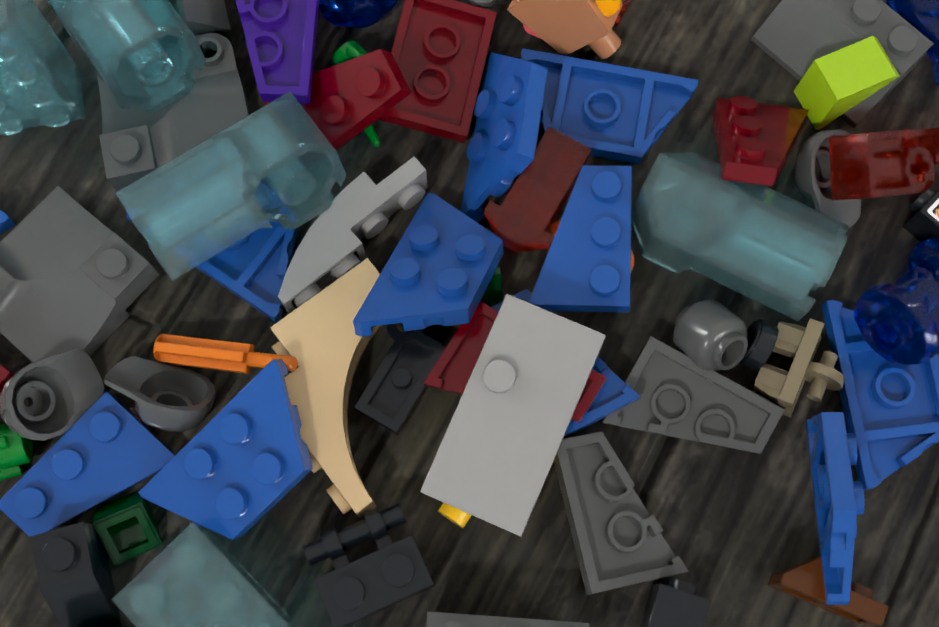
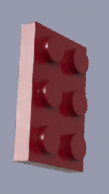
M405 0L391 53L412 93L377 120L465 143L497 12L456 0Z

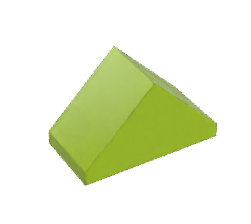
M870 36L815 59L794 89V93L803 109L809 110L807 116L814 128L820 130L900 75L877 37Z

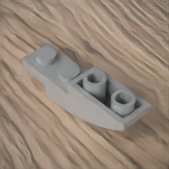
M414 156L377 185L365 172H362L325 207L296 249L285 273L278 298L288 314L364 261L366 255L363 243L360 240L364 237L370 239L379 234L387 226L389 217L401 208L404 210L412 208L424 197L425 189L428 188L426 169Z

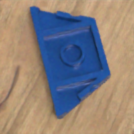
M524 48L521 51L520 59L533 62L548 69L539 125L546 147L639 164L691 99L698 86V80Z
M493 52L487 54L481 93L474 107L476 124L474 136L471 138L467 148L469 166L461 208L462 213L477 223L484 217L483 204L489 195L501 198L511 186L514 178L522 174L534 160L548 71L547 68L533 62Z
M218 167L200 176L191 185H182L166 193L167 199L143 211L137 207L127 214L126 218L141 231L275 323L280 321L283 305L278 295L294 254L299 228L297 217L222 167Z
M427 193L353 320L355 334L362 337L372 336V326L403 323L404 331L425 329L431 325L451 326L470 323L504 254L503 240L436 194Z
M828 300L821 308L830 350L838 355L834 369L841 372L846 379L839 393L848 433H855L857 440V463L855 465L858 481L862 482L864 491L870 490L881 484V481L899 468L916 459L927 448L939 442L938 351L933 332L912 325L901 326L896 324L891 318L873 312L865 315L842 307V302Z
M273 359L138 492L140 496L231 540L241 538L313 469L307 444L303 442L300 435L302 424L297 405H291L284 378L289 373L287 365L283 360Z
M821 412L817 416H813L812 419H806L805 426L826 605H849L854 543L857 534V515H863L865 506L863 484L861 481H853L851 465H856L857 440L855 433H846L844 412Z

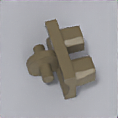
M810 318L807 327L786 322L778 323V338L773 352L793 358L794 360L789 372L765 363L760 368L755 380L754 392L770 401L778 403L777 406L785 409L782 415L791 418L805 380L811 383L806 396L817 402L822 400L826 389L835 391L843 388L846 380L845 376L834 369L838 359L837 354L824 351L820 362H813L822 339L821 333L825 324L823 322Z

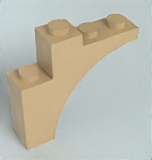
M368 258L270 327L278 339V342L271 346L277 355L294 356L298 362V368L284 378L291 405H297L302 424L300 435L303 442L307 444L313 467L311 471L316 473L323 468L334 483L326 489L332 500L343 514L353 509L360 519L364 516L363 513L374 509L376 505L364 487L351 452L348 435L349 395L359 361L367 345L382 326H372V336L362 337L355 334L353 320L380 275Z

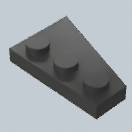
M650 336L624 382L641 399L606 416L602 423L761 454L785 409L714 370H702L693 363L690 357Z
M603 432L563 439L554 459V464L586 595L689 572L680 556H675L661 534L663 529L654 514L650 515L633 489L635 485Z

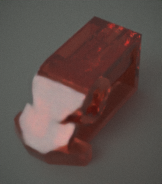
M550 126L548 127L536 147L534 160L519 175L502 205L500 206L490 200L485 208V215L491 225V229L495 235L503 240L504 247L515 253L549 249L554 239V236L548 233L551 228L550 226L554 223L572 193L582 165L586 166L592 149Z
M939 128L868 132L829 137L832 201L886 197L927 191L935 181L934 165L939 164Z

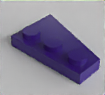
M236 0L262 102L310 104L320 0Z

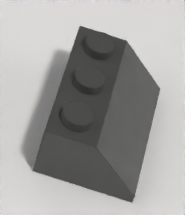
M781 0L751 39V41L800 82L815 59L870 36H876L900 76L840 116L853 128L914 69L934 44L882 0Z

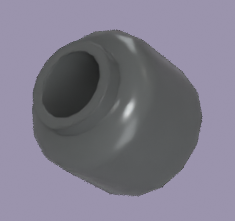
M705 299L684 308L676 318L673 332L674 346L677 351L690 357L693 363L702 370H714L715 372L729 370L739 364L748 348V332L745 322L715 300Z

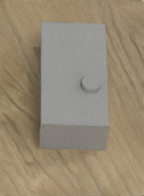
M506 294L420 492L522 537L606 335Z

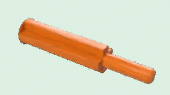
M165 333L160 334L156 338L153 348L154 357L160 363L245 374L250 373L251 367L264 368L273 359H282L290 372H293L298 365L297 359L294 356L254 352L255 345L249 343Z

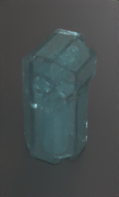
M47 0L79 50H82L121 109L133 110L130 104L141 105L145 111L158 112L190 93L195 83L191 78L195 67L197 66L201 71L206 62L195 35L168 0Z
M289 91L116 192V195L138 231L142 233L148 242V246L173 281L259 228H272L269 222H280L284 229H296L328 210L335 198L330 191L336 181L341 187L346 178V173L334 147Z
M659 153L631 214V228L633 232L635 230L638 237V247L642 257L675 273L691 269L796 321L804 317L816 301V299L807 295L809 291H816L819 286L824 288L847 242V236L844 234L848 231L849 227L764 185L722 180L720 165L696 153Z

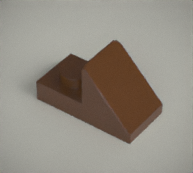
M820 554L771 575L768 582L770 587L864 627L883 626L889 607L872 599L874 591L855 582H851L849 605H826Z

